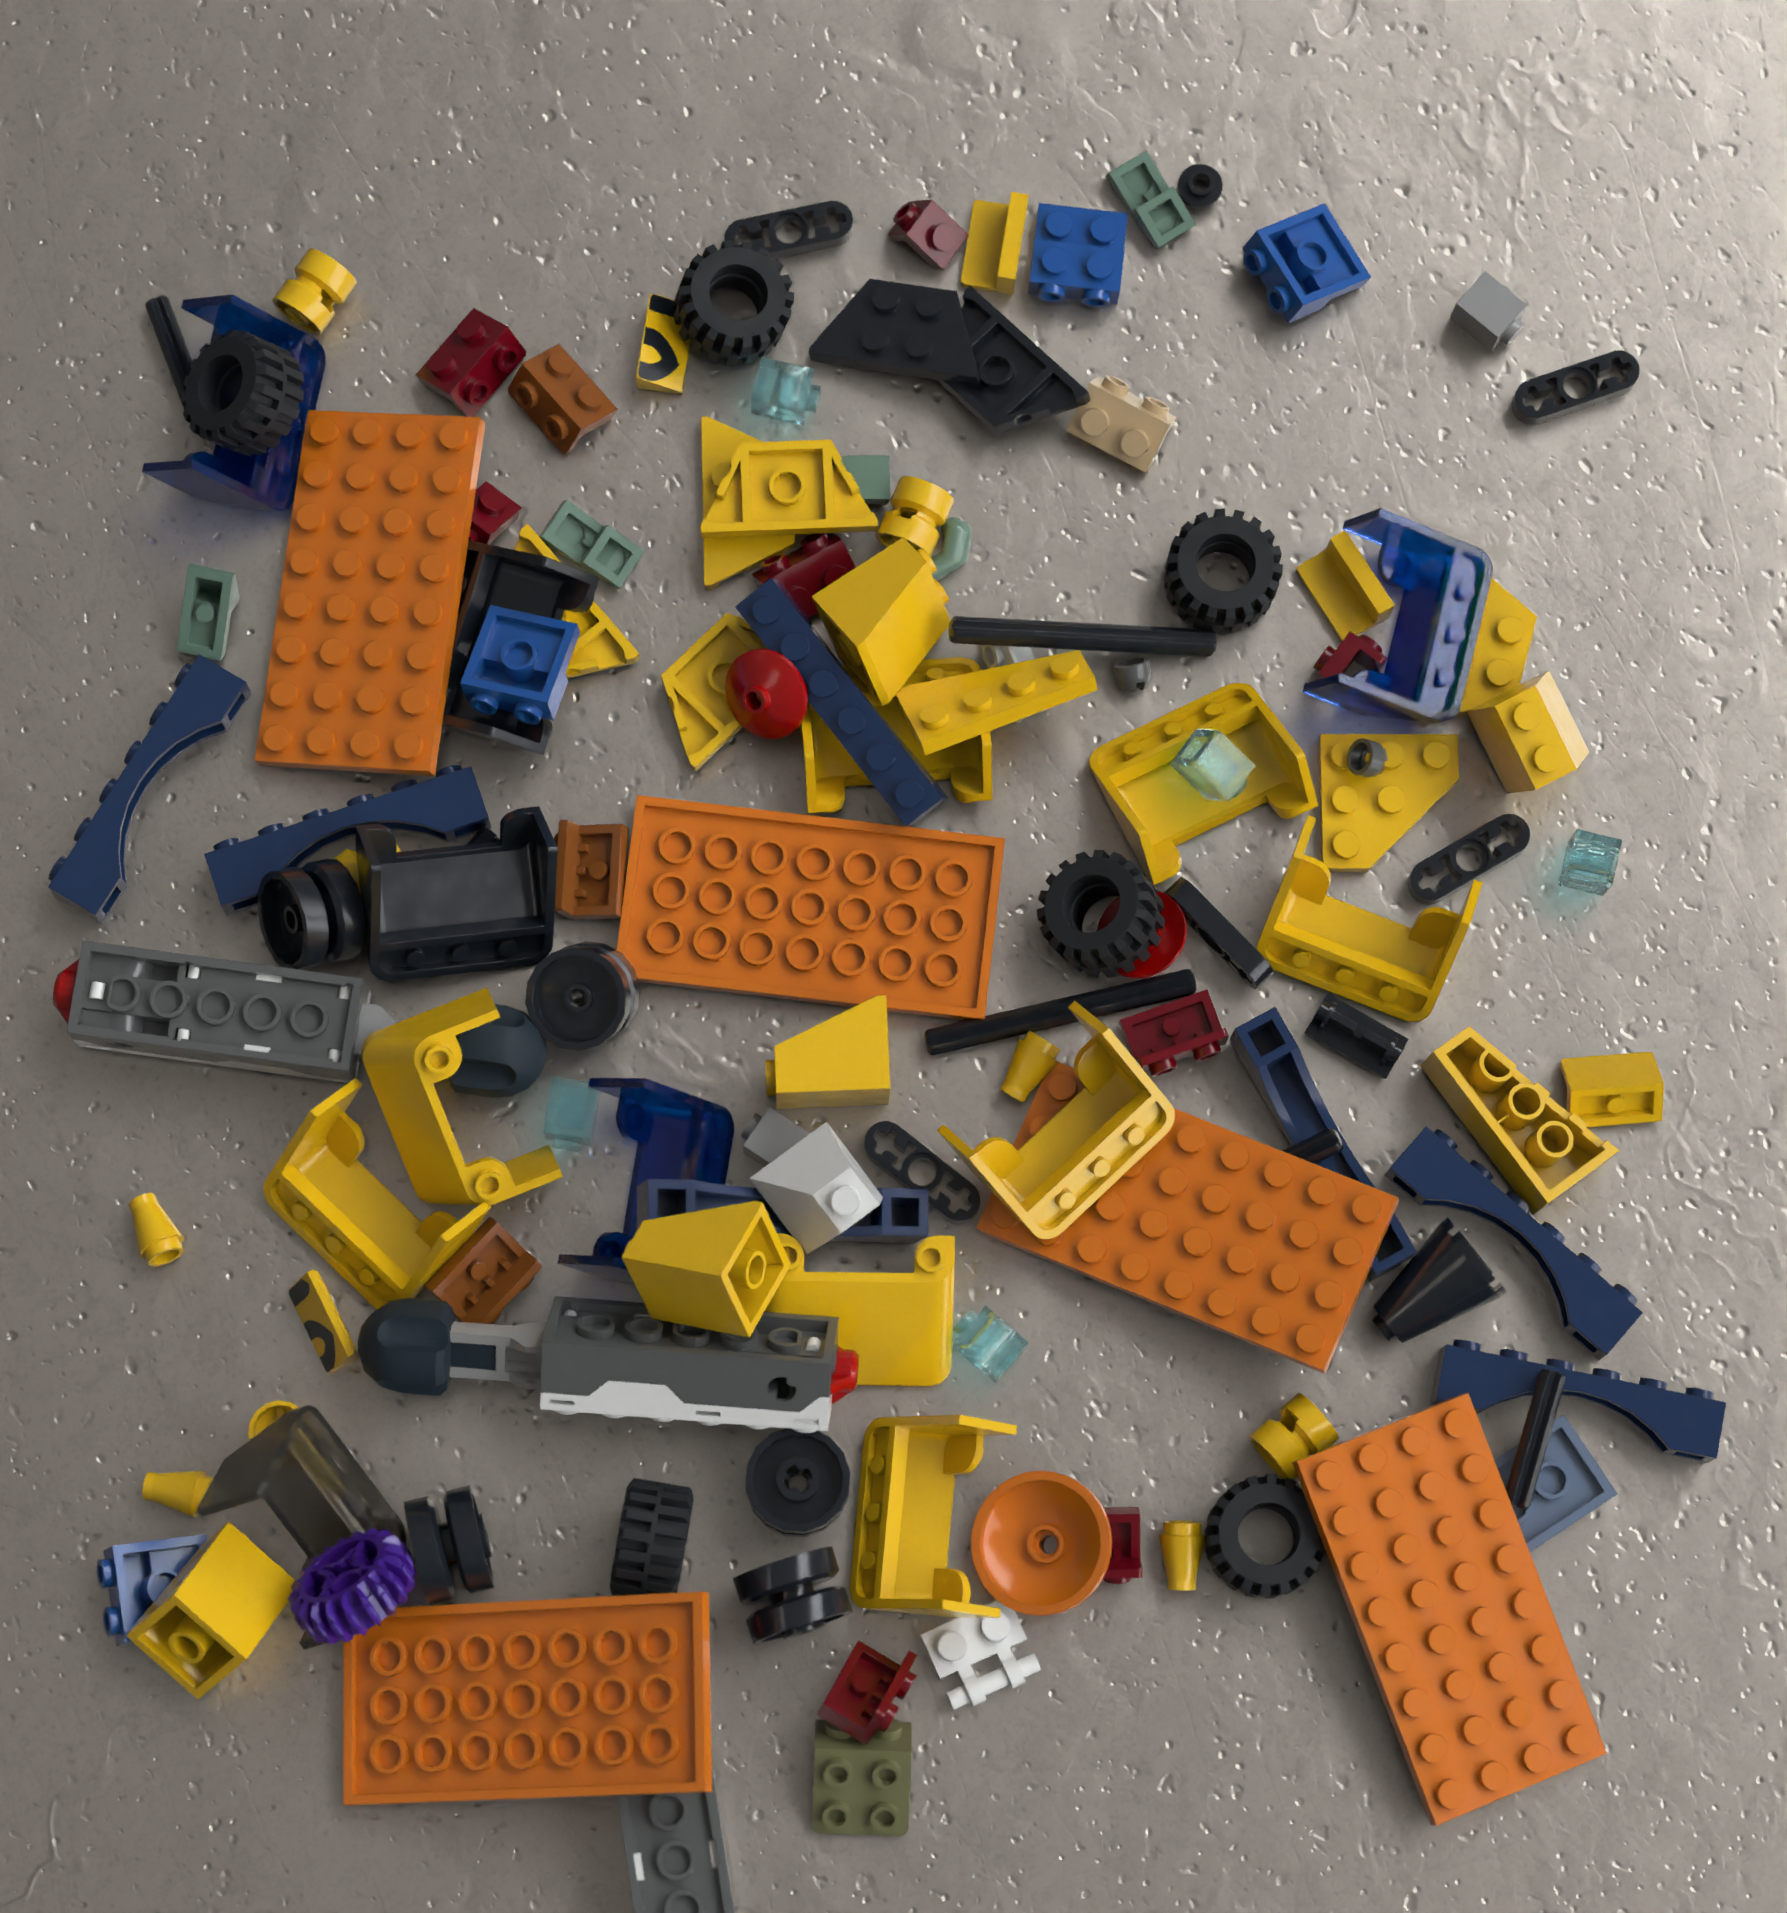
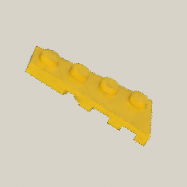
M1080 650L903 686L895 695V699L921 750L926 756L1098 690L1095 676Z

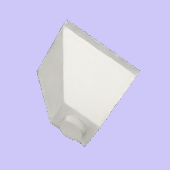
M827 1122L816 1128L749 1178L791 1235L801 1244L806 1255L851 1227L878 1207L883 1199L882 1195Z

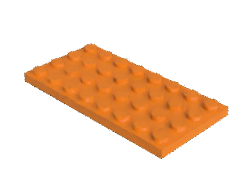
M322 410L307 411L254 760L259 765L435 776L485 430V422L480 417Z
M637 795L617 951L623 953L635 969L638 982L848 1007H855L878 995H886L887 1011L959 1020H985L1005 838Z
M1059 1062L1042 1080L1013 1144L1017 1151L1085 1088L1076 1077L1073 1067ZM1174 1108L1175 1119L1170 1131L1067 1229L1054 1238L1041 1239L1036 1237L991 1193L976 1227L978 1232L1323 1374L1328 1369L1399 1203L1398 1197L1176 1108Z
M1469 1393L1460 1394L1292 1462L1430 1825H1440L1607 1754Z
M708 1592L396 1607V1613L385 1617L381 1621V1626L375 1625L369 1628L364 1636L359 1633L354 1635L350 1641H343V1805L712 1792Z

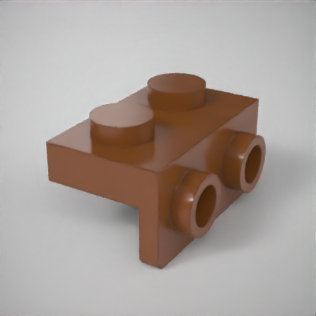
M560 344L522 363L507 389L517 405L529 415L544 432L545 436L564 455L573 451L580 437L612 420L618 410Z
M571 820L559 821L558 833L554 837L558 849L555 895L556 912L571 920L621 919L626 880L628 827L623 824L578 825Z
M489 1216L426 1283L425 1287L440 1301H447L461 1322L493 1324L500 1317L502 1310L509 1302L532 1283L534 1276L542 1268V1264L529 1254L496 1220Z

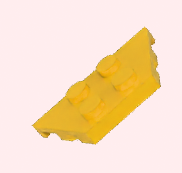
M701 417L703 519L706 518L715 499L716 491L723 477L726 476L738 444L743 442H763L710 417ZM795 534L705 537V590H713L719 587L720 582L742 571L745 574L757 568L765 559L772 555L786 553L794 549Z
M831 439L743 442L738 444L726 476L723 477L716 491L711 508L700 525L701 538L877 531L878 519L874 512L871 513L859 492L860 488L851 473L844 467L842 457Z
M528 523L522 527L514 550L545 556L560 562ZM595 601L584 613L564 610L561 620L576 623L580 631L565 672L567 678L633 664L640 659V654Z
M1459 554L1456 559L1414 722L1420 724L1429 722L1430 719L1456 714V717L1468 715L1467 711L1518 686L1521 682L1537 616L1463 554Z
M726 613L661 675L690 768L694 772L703 766L743 727L732 714L726 699L725 681L731 664L737 657L749 650L758 648L768 649L744 618ZM756 693L758 700L762 703L760 696Z

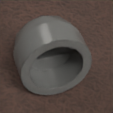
M1146 656L1129 657L1113 664L1115 679L1119 687L1126 692L1134 693L1136 684L1140 690H1144L1151 681L1150 661Z
M1364 738L1356 740L1350 746L1347 754V766L1350 772L1363 777H1376L1382 773L1384 763L1388 760L1386 749L1381 744ZM1367 753L1370 754L1369 761L1365 760Z

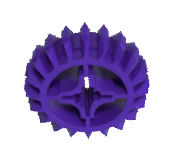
M376 1528L369 1529L365 1534L357 1531L351 1538L345 1539L342 1537L334 1546L325 1547V1552L318 1557H312L309 1567L301 1569L298 1573L300 1579L294 1581L291 1585L292 1592L288 1597V1601L291 1604L290 1609L295 1615V1621L317 1643L326 1641L329 1645L337 1643L340 1639L348 1642L356 1634L360 1633L364 1636L369 1628L375 1625L381 1626V1621L388 1615H394L397 1605L405 1603L408 1599L406 1593L412 1591L415 1587L414 1578L418 1572L414 1567V1561L410 1557V1551L404 1542H400L397 1536L392 1535L389 1530L378 1531Z

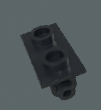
M1329 993L1325 996L1305 1031V1034L1384 1079L1389 1075L1409 1040Z

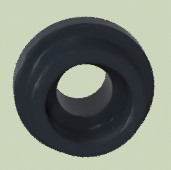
M1205 164L1189 166L1182 172L1178 180L1180 198L1188 206L1197 209H1204L1214 205L1219 200L1223 189L1220 174L1214 168ZM1197 179H1202L1208 183L1209 187L1205 190H1197L1192 183Z

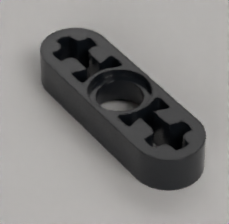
M826 201L734 221L726 229L724 241L733 240V244L738 242V235L747 234L749 240H754L751 242V250L759 252L762 247L769 251L767 259L775 260L843 245L851 237L853 216L845 204L838 201ZM834 215L837 222H842L839 224L838 232H831L829 226H823L826 224L827 216ZM806 219H813V227H817L815 228V238H809V225ZM784 223H794L801 229L802 235L794 243H784L776 236L777 228ZM763 228H768L771 247L765 248V238L760 239L763 238ZM735 244L734 247H740V244Z
M1616 350L1527 380L1518 387L1512 399L1513 413L1519 421L1528 425H1537L1625 395L1631 391L1639 377V364L1630 353ZM1615 364L1618 370H1627L1623 382H1619L1617 377L1604 379L1599 387L1601 391H1598L1597 379L1606 376L1612 365ZM1570 377H1578L1586 383L1588 394L1582 398H1572L1564 391L1563 382ZM1550 385L1554 386V397L1544 400L1539 411H1535L1532 405L1525 406L1523 404L1528 393H1532L1535 399L1548 396L1552 389Z
M1503 814L1419 862L1410 873L1407 884L1409 893L1419 903L1432 905L1473 883L1474 879L1478 880L1519 856L1530 840L1528 824L1524 819L1515 814ZM1503 826L1507 831L1515 829L1519 834L1514 841L1515 846L1512 847L1509 842H1504L1495 847L1492 854L1497 858L1493 860L1487 845L1499 837L1502 832L1500 827ZM1484 836L1486 843L1480 837ZM1470 847L1478 851L1482 859L1480 868L1474 871L1463 870L1456 861V854L1460 849ZM1446 859L1447 867L1451 874L1439 881L1436 886L1437 892H1433L1430 887L1422 889L1419 886L1423 879L1422 872H1426L1430 877L1440 873L1445 868V864L1440 860ZM1452 876L1455 877L1458 881L1453 882Z
M1180 877L1164 892L1179 905L1185 916L1186 923L1250 987L1257 990L1274 974L1273 968L1263 955L1188 880Z
M881 1121L869 1128L865 1135L864 1150L871 1162L904 1188L928 1189V1207L952 1224H965L976 1216L980 1206V1194L970 1181L899 1125L890 1121ZM889 1133L895 1136L893 1145L902 1154L905 1153L907 1146L915 1150L905 1158L901 1170L898 1171L892 1166L898 1162V1157L886 1150L880 1155L875 1151L877 1142L874 1137L877 1134L881 1137H886ZM926 1160L934 1166L936 1176L930 1184L917 1185L909 1178V1167L915 1161ZM944 1175L952 1179L946 1184V1188L955 1195H959L962 1191L969 1194L967 1204L971 1208L967 1212L961 1208L955 1213L950 1211L948 1208L951 1200L941 1191L937 1200L929 1195L940 1186Z

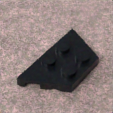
M869 279L814 341L808 352L811 361L976 386H979L981 381L957 291Z
M969 286L965 290L962 297L964 301L962 312L981 381L979 386L943 380L937 381L996 435L1086 405L1091 400L1089 392L973 287Z

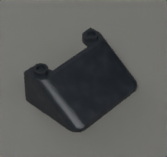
M469 541L442 725L544 755L548 740L552 734V723L550 720L541 718L538 724L533 725L518 720L512 711L497 709L493 715L480 713L470 706V702L466 701L460 682L490 605L561 620L564 610L584 613L592 606L599 578L545 556Z
M540 806L520 808L504 815L500 821L499 841L397 852L395 837L388 827L381 824L356 826L355 848L360 893L366 919L367 957L371 972L376 978L383 981H398L528 966L541 962L550 954L553 947L558 849Z

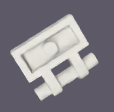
M998 1600L985 1606L1001 1608L1000 1618H956L920 1635L939 1679H943L956 1672L960 1677L963 1685L946 1692L954 1710L968 1703L976 1706L987 1701L986 1695L1008 1685H1011L1012 1688L1026 1683L1025 1677L1041 1671L1034 1653L1018 1660L1014 1657L1011 1647L1026 1641L1027 1637L1015 1610L1006 1607ZM996 1654L1002 1667L977 1678L971 1665Z

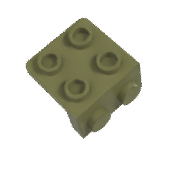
M815 1719L812 1828L815 1832L821 1834L902 1836L907 1833L912 1756L911 1722H900L893 1719L885 1733L877 1728L866 1745L831 1723Z

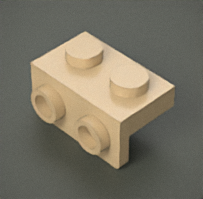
M1106 375L1104 379L1097 376L1089 383L1086 389L1091 400L1086 405L1077 407L1066 431L1146 473L1150 469L1168 431L1174 426L1177 417L1168 413L1170 407L1162 401L1150 396H1146L1143 400L1128 392L1130 386L1124 381L1110 375Z

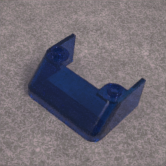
M233 294L184 299L181 306L182 309L214 325L210 344L214 336L219 333L225 335L227 330L235 329L239 332L241 330L249 332L292 353L291 356L296 358L300 364L298 371L303 373L304 383L300 386V389L304 391L303 401L299 402L298 409L300 413L297 419H293L290 425L292 429L288 435H282L280 437V444L273 449L268 447L264 454L243 456L215 444L213 455L203 451L192 452L181 461L144 463L142 472L192 497L262 511L285 510L294 501L308 411L316 410L326 366L324 349L317 339Z
M1382 508L1344 521L1343 530L1381 545L1377 561L1379 574L1388 585L1404 591L1384 673L1372 669L1359 671L1352 677L1338 673L1305 683L1303 693L1363 716L1425 723H1440L1454 718L1462 705L1492 579L1493 566L1488 554L1477 546Z
M589 1078V1088L619 1098L616 1112L618 1130L625 1139L638 1143L623 1233L605 1232L597 1239L592 1256L559 1254L557 1264L606 1279L634 1283L624 1264L622 1255L627 1243L633 1239L637 1232V1186L647 1179L697 1180L725 1185L734 1136V1122L731 1113L724 1106L646 1078Z

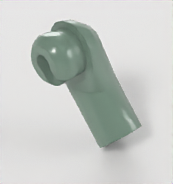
M957 517L947 519L941 527V532L944 533L942 552L931 558L937 569L932 576L937 581L963 566L969 557L972 531L968 523Z

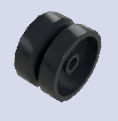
M329 858L309 862L302 868L287 867L270 871L262 878L258 889L257 901L260 929L269 952L275 962L281 967L306 970L318 966L321 962L335 963L352 959L360 953L365 941L366 930L363 901L357 883L348 868L340 861Z
M584 941L552 952L536 965L527 982L525 1004L531 1023L538 1029L544 1039L560 1048L581 1051L605 1043L630 1025L639 1007L640 985L635 969L623 953L605 943ZM578 989H581L586 993V1003H584V995L578 992Z
M785 1428L771 1433L756 1446L747 1464L746 1494L753 1513L767 1528L783 1536L807 1537L824 1531L840 1517L849 1498L850 1469L844 1452L831 1437L819 1431L801 1433L791 1428ZM795 1475L803 1476L807 1480L806 1489L802 1492L797 1487L790 1489L788 1484L791 1477Z
M470 1485L446 1491L443 1499L447 1520L445 1523H441L436 1504L428 1496L404 1502L414 1558L429 1605L453 1599L456 1591L452 1570L454 1567H458L463 1586L471 1594L495 1588L490 1562L492 1551L483 1515L478 1512Z
M824 1547L784 1558L733 1578L740 1603L755 1605L770 1600L772 1605L751 1613L746 1619L753 1645L779 1638L789 1639L820 1629L826 1623L853 1612L845 1588L831 1586L816 1591L814 1589V1586L833 1579L839 1572L832 1547Z

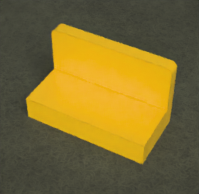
M1011 192L1009 205L982 200L974 201L961 276V285L968 288L971 286L974 289L1014 294L1029 194Z
M1346 530L1330 538L1324 551L1298 565L1296 569L1298 577L1341 642L1350 631L1359 636L1390 617L1395 606Z
M1652 1052L1575 1057L1561 1060V1071L1567 1086L1566 1111L1570 1114L1574 1112L1588 1124L1587 1127L1662 1121L1664 1081Z

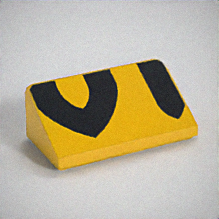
M657 294L649 295L636 373V384L639 389L682 395L691 339L683 342L679 335L682 324L675 325L674 313L677 308L674 306L675 300Z
M314 1269L307 1272L290 1287L289 1296L325 1370L328 1373H333L359 1360V1353L321 1275Z

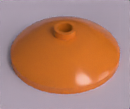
M1052 1471L1025 1472L1006 1480L995 1488L981 1505L974 1521L971 1536L973 1563L978 1577L987 1591L1006 1607L1020 1613L1036 1616L1063 1613L1084 1602L1097 1589L1105 1576L1112 1551L1111 1527L1100 1501L1081 1482L1067 1475ZM1053 1536L1057 1541V1548L1053 1553L1048 1554L1044 1549V1542L1048 1537Z

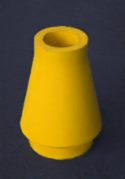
M1028 1031L1024 1040L1018 1039L1006 1077L999 1089L1024 1103L1032 1090L1059 1063L1055 1059L1061 1049L1035 1033Z
M146 1193L132 1199L128 1206L132 1213L139 1256L146 1259L151 1267L168 1264L180 1257L184 1252L181 1245L184 1237L160 1206L155 1194Z
M204 1470L167 1473L148 1472L142 1487V1497L144 1500L154 1501L194 1518H197L200 1514L209 1515L213 1510L217 1496V1480L215 1477L207 1476Z
M1164 1521L1163 1532L1159 1533L1167 1575V1589L1196 1590V1577L1206 1534L1202 1533V1522Z

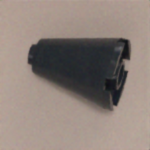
M1446 1218L1438 1225L1373 1306L1378 1315L1372 1318V1321L1388 1341L1397 1337L1404 1343L1490 1303L1507 1292L1501 1283L1492 1288L1489 1283L1495 1280V1277L1492 1275L1493 1272L1463 1234L1459 1231L1451 1236L1448 1231L1454 1227V1224L1449 1218Z

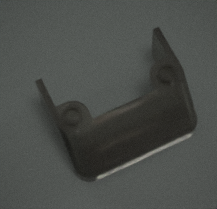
M310 1405L288 1411L226 1457L196 1509L200 1516L204 1517L263 1498L307 1555L302 1569L309 1567L312 1557H318L325 1552V1547L334 1546L342 1537L345 1539L351 1538L357 1531L365 1534L369 1529L376 1528L378 1531L389 1530L392 1535L397 1536L400 1542H404L405 1545L407 1542L406 1531L401 1519L320 1411ZM306 1631L299 1642L304 1650L327 1643L326 1641L317 1643L313 1637H309Z

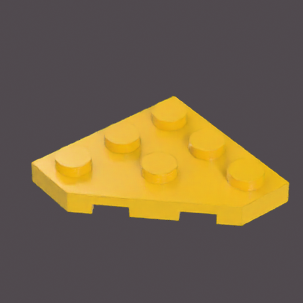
M1320 734L1318 748L1321 862L1327 866L1330 872L1367 873L1458 782V734ZM1364 738L1376 741L1386 749L1388 760L1384 763L1383 772L1376 777L1355 775L1348 769V750L1356 740ZM1369 753L1366 754V757H1365V760H1366V761H1369V757H1370V754H1369Z

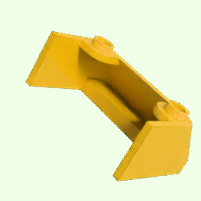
M1308 815L1280 883L1256 949L1269 962L1273 970L1404 1021L1418 1022L1424 1020L1433 1010L1470 926L1483 882L1474 879L1459 914L1441 907H1431L1419 913L1412 928L1326 895L1331 883L1329 869L1320 860L1304 854L1317 819Z
M487 987L375 1031L365 1039L361 1048V1058L414 1190L421 1200L429 1204L480 1205L486 1201L489 1205H494L563 1177L550 1145L504 1163L492 1157L480 1158L468 1164H465L433 1083L452 1076L460 1067L462 1051L455 1035L500 1018Z
M1076 1001L1068 1008L1093 1037L1079 1050L1074 1060L1075 1075L1085 1088L1018 1151L1011 1143L1001 1137L988 1138L972 1150L944 1124L937 1129L938 1133L977 1178L1030 1232L1041 1239L1054 1238L1067 1229L1170 1131L1175 1119L1172 1104L1110 1028Z
M355 1078L309 1111L266 1178L263 1192L269 1206L374 1308L379 1309L393 1300L414 1299L425 1288L426 1283L473 1235L491 1209V1206L484 1201L459 1221L444 1211H435L426 1217L423 1222L420 1221L357 1160L364 1149V1136L360 1126L345 1113L347 1107L362 1086V1083Z
M960 1414L879 1417L869 1424L863 1439L850 1576V1595L856 1606L871 1610L942 1617L1000 1618L1001 1608L969 1603L971 1589L967 1576L961 1570L947 1568L955 1474L971 1473L978 1466L983 1456L984 1436L1016 1435L1017 1425Z

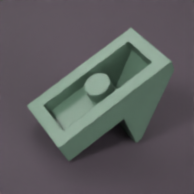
M192 563L188 565L176 651L196 656L200 654L205 658L219 661L223 659L226 654L231 612L240 599L235 573Z

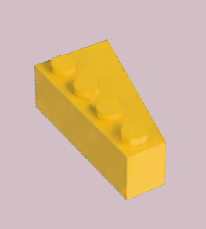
M1468 1026L1433 1051L1420 1067L1516 1194L1527 1203L1530 1208L1529 1211L1534 1215L1607 1162L1620 1150L1608 1140L1603 1142L1587 1128L1588 1124L1574 1112L1572 1114L1567 1112L1549 1097L1550 1092L1538 1082L1534 1084L1516 1069L1517 1065L1473 1028Z

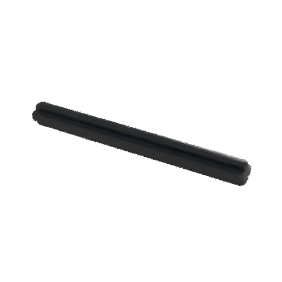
M965 616L953 617L948 628L949 640L954 644L1211 656L1216 651L1217 646L1216 633L1211 629Z
M1184 969L987 1015L985 1020L970 1019L927 1029L924 1039L930 1055L942 1054L1027 1034L1028 1031L1036 1032L1079 1022L1068 1008L1074 1001L1093 1016L1100 1017L1196 993V981L1192 970Z

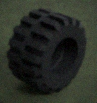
M733 240L723 241L720 250L714 244L706 247L702 256L697 254L691 260L675 296L674 306L677 308L674 313L675 325L682 324L679 331L680 337L683 342L691 339L693 343L690 350L697 356L701 351H704L708 354L706 361L716 364L718 358L725 360V367H735L739 359L742 360L744 366L753 364L757 355L763 359L770 353L772 346H776L792 313L790 309L794 303V292H789L792 284L789 274L781 276L783 264L778 259L773 262L768 260L769 251L762 247L759 252L751 250L752 243L742 241L740 247H734ZM721 288L737 289L753 301L757 315L746 320L728 318L714 307L709 294Z
M235 329L227 330L225 335L219 333L214 336L210 345L206 343L200 349L199 357L197 359L194 358L189 366L191 368L189 376H185L183 386L186 387V390L182 395V405L186 406L183 415L185 421L190 423L189 428L199 437L243 456L261 455L266 453L268 447L275 448L280 444V437L288 435L292 429L290 425L293 419H297L300 413L298 406L299 402L303 401L304 391L300 389V386L304 383L303 373L298 371L300 367L298 360L292 357V353L286 349L243 330L240 332Z
M1225 508L1215 509L1213 517H1208L1206 512L1198 514L1193 524L1189 521L1181 527L1179 536L1175 535L1165 565L1164 588H1169L1167 598L1171 606L1175 604L1179 606L1177 614L1184 621L1189 616L1194 619L1192 627L1202 629L1204 624L1210 625L1216 634H1221L1223 627H1229L1230 632L1235 633L1241 631L1242 625L1245 623L1250 627L1258 622L1260 614L1265 615L1270 608L1282 576L1283 564L1279 563L1282 553L1280 546H1273L1275 538L1270 529L1262 532L1260 530L1262 521L1256 517H1253L1248 522L1243 520L1245 513L1243 511L1235 510L1232 517L1225 516ZM1215 552L1228 553L1243 562L1249 573V581L1237 590H1216L1208 586L1201 579L1196 564L1202 557Z
M1094 850L1093 857H1089L1085 851L1076 854V862L1070 864L1065 860L1058 865L1062 871L1057 876L1052 873L1046 879V882L1050 885L1048 891H1040L1038 900L1044 907L1037 909V919L1043 924L1040 927L1042 935L1049 942V945L1078 972L1083 970L1088 976L1096 978L1099 977L1101 972L1107 978L1117 977L1118 969L1120 968L1129 973L1136 969L1133 962L1139 958L1145 962L1151 956L1147 951L1149 946L1157 947L1161 940L1156 930L1164 929L1165 918L1159 913L1164 910L1163 901L1157 895L1158 891L1150 880L1131 860L1127 861L1123 855L1113 852L1109 856L1105 850ZM1109 896L1120 897L1119 910L1110 924L1095 932L1082 931L1085 914L1095 902Z
M1266 1474L1264 1477L1251 1476L1230 1487L1211 1509L1207 1518V1527L1204 1529L1207 1542L1205 1552L1207 1559H1211L1215 1567L1213 1571L1218 1578L1222 1576L1228 1582L1227 1586L1234 1591L1238 1589L1245 1592V1596L1253 1598L1262 1596L1265 1599L1276 1598L1282 1594L1286 1595L1307 1582L1322 1564L1320 1562L1326 1554V1550L1303 1490L1295 1485L1297 1481L1288 1477L1285 1480L1279 1479L1274 1474ZM1257 1509H1270L1279 1513L1287 1520L1292 1529V1549L1284 1560L1276 1564L1263 1565L1250 1559L1240 1546L1238 1539L1240 1523L1247 1514Z
M633 1478L629 1483L624 1498L610 1578L612 1596L678 1592L694 1500L691 1487Z

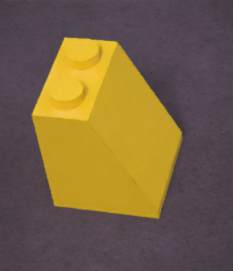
M904 537L811 596L838 657L882 707L894 698L948 628L951 621L944 606L949 602V598L941 584L936 579H933L932 576L937 571L934 562L923 548L916 551Z
M1549 670L1467 711L1507 794L1537 790L1576 770L1589 753Z
M886 995L875 996L774 1046L775 1060H765L766 1092L767 1096H776V1109L889 1104L890 1070Z
M758 1201L644 1220L633 1239L627 1243L622 1255L624 1264L652 1319L748 1338L753 1333L791 1265L763 1202Z
M228 1521L204 1542L131 1628L126 1637L195 1698L199 1699L247 1660L288 1603V1597L292 1592L291 1585L295 1580L280 1565L276 1564L250 1541L244 1533L240 1532Z

